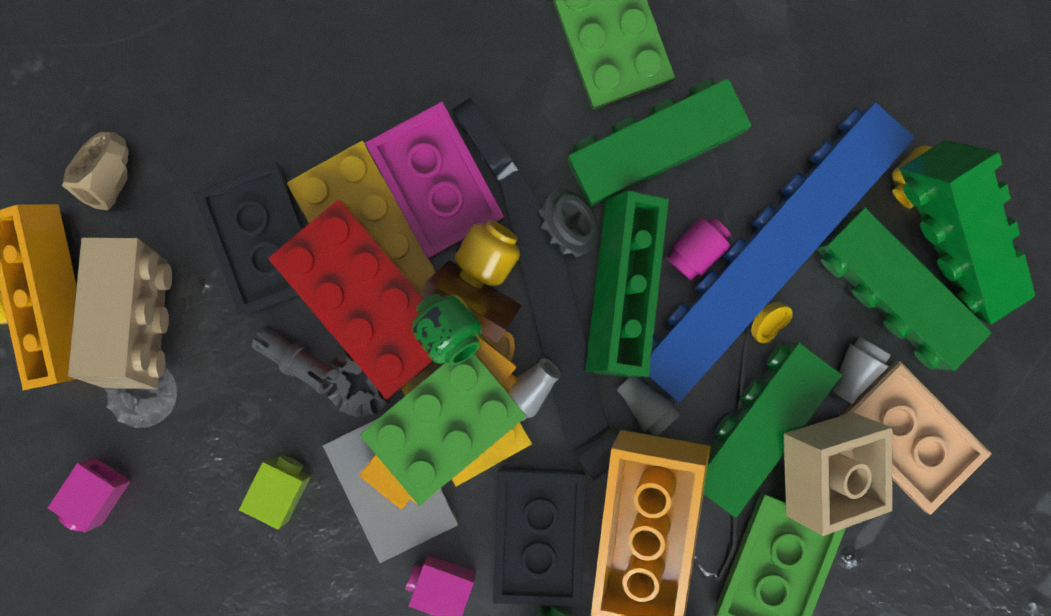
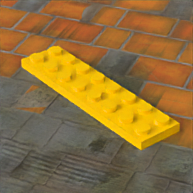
M363 141L287 182L308 223L312 222L335 201L340 199L353 210L420 291L426 281L436 273L433 264L425 256ZM433 362L402 388L404 395L409 394L444 363L438 364ZM521 422L452 478L455 486L457 487L530 446L532 441Z

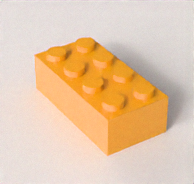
M620 430L611 448L591 616H685L710 446Z

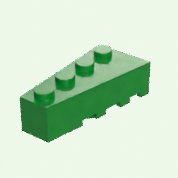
M943 140L899 168L906 183L903 185V190L907 199L917 207L923 220L920 224L921 230L925 237L934 244L940 257L937 260L938 267L943 275L951 281L956 292L954 296L979 320L992 325L1035 297L1025 253L1013 244V239L1020 235L1017 221L1005 213L1003 206L1004 203L1011 199L1008 185L1003 181L998 183L994 171L1002 166L1000 153L995 150Z

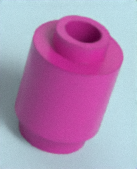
M699 217L671 245L673 250L666 258L689 281L697 274L702 277L731 248L727 241L731 233L715 217H712L709 221Z

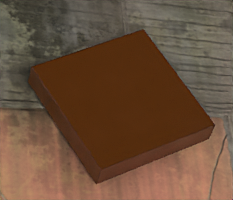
M447 261L426 281L419 294L424 299L433 294H439L441 297L449 294L459 295L482 324V335L494 343H498L522 305L490 285L484 284L482 288L472 286L461 278L460 272L462 269L452 261Z

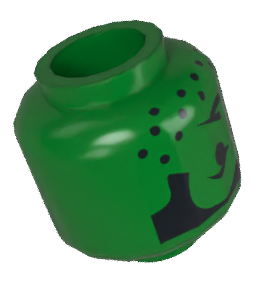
M433 294L425 298L417 306L416 311L418 314L412 323L411 331L432 361L438 364L449 363L450 366H455L466 361L480 348L479 338L483 330L482 324L462 297L452 294L441 297L439 294Z

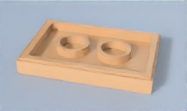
M894 361L856 399L854 404H851L840 415L854 412L892 427V480L925 513L930 515L992 454L901 361Z

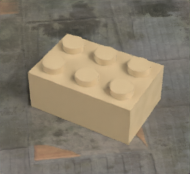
M81 238L69 377L103 388L158 389V378L162 377L165 371V355L161 351L162 333H166L169 324L168 310L164 307L165 290H169L172 284V270L165 258L138 238Z

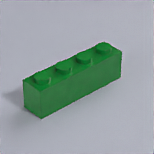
M713 78L708 79L689 90L691 96L678 103L675 102L674 97L666 99L650 109L651 116L639 122L636 121L634 116L627 118L611 127L612 135L597 141L595 135L590 136L573 145L574 153L568 155L567 164L588 206L592 207L748 130L752 125L729 78L715 84Z
M626 191L605 201L586 372L619 377H649L669 199Z
M866 208L851 212L816 249L823 256L821 262L824 267L838 278L844 276L855 287L852 290L853 295L868 308L875 307L885 317L883 320L885 327L900 339L906 337L917 348L914 351L915 356L932 370L937 368L955 371L992 333Z
M788 342L786 346L780 344L774 349L765 363L769 367L759 381L754 379L748 384L739 398L743 402L733 417L730 414L726 415L714 431L713 435L717 438L710 446L704 495L735 518H737L783 456L784 433L803 428L842 376V374L800 343Z

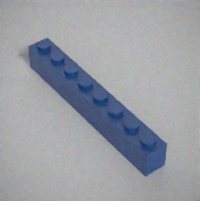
M876 102L862 111L855 107L841 121L838 127L843 132L833 143L827 139L817 148L809 158L814 163L804 176L797 172L784 185L780 192L785 197L775 208L769 204L759 213L752 222V225L756 227L755 231L746 241L739 237L731 245V248L723 255L727 260L723 267L717 273L712 269L707 272L694 287L698 295L688 306L681 302L665 320L669 327L659 338L653 335L648 378L672 400L680 403L914 140L915 137Z

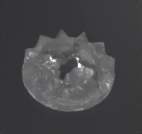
M166 367L163 376L158 378V389H145L150 390V393H156L157 397L142 399L140 406L136 405V397L125 393V390L130 388H104L108 399L106 407L113 412L118 422L125 423L133 428L151 427L162 422L173 410L177 399L175 379Z

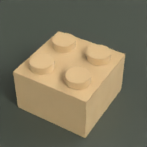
M852 412L784 433L787 517L825 536L892 511V427Z

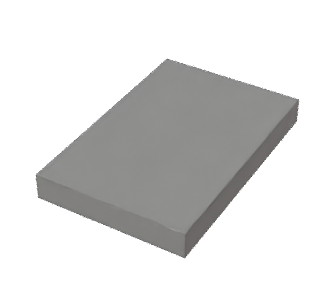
M375 419L324 444L323 448L379 563H382L457 526L459 521L443 488H440L420 506L409 500L401 510L359 476L376 455L359 434L377 420Z

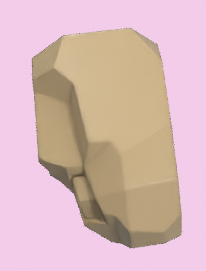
M99 132L92 136L81 146L65 169L62 186L82 203L95 209L109 210L116 202V198L128 180L126 164L129 152L125 139L115 132Z

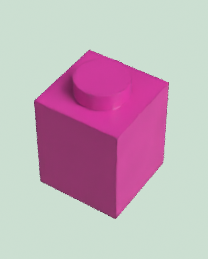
M97 458L79 462L48 506V509L59 516V522L65 527L85 533L104 523L131 481Z
M427 555L423 567L414 564L405 589L413 592L408 607L433 616H462L475 581L476 572Z

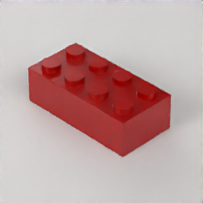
M340 199L335 201L268 258L386 399L394 396L434 362L429 358L411 331L412 323L418 314L416 308L424 300L419 294L421 291L353 210Z

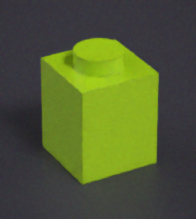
M279 455L276 458L272 456L262 462L239 511L279 530L289 521L311 475L302 471L303 464L291 457Z

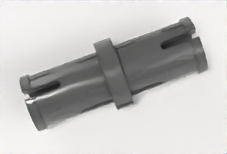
M265 326L257 332L256 336L263 339L264 342L261 343L257 339H253L252 348L277 363L282 373L291 377L295 375L320 394L326 393L333 386V383L326 380V378L329 377L332 380H336L337 370L312 356L307 346L302 343L294 344L274 331L270 326Z

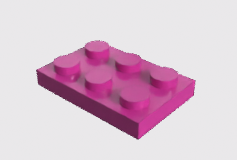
M443 102L365 143L427 259H431L462 242L472 225L478 223L486 224L488 220L498 223L505 219Z

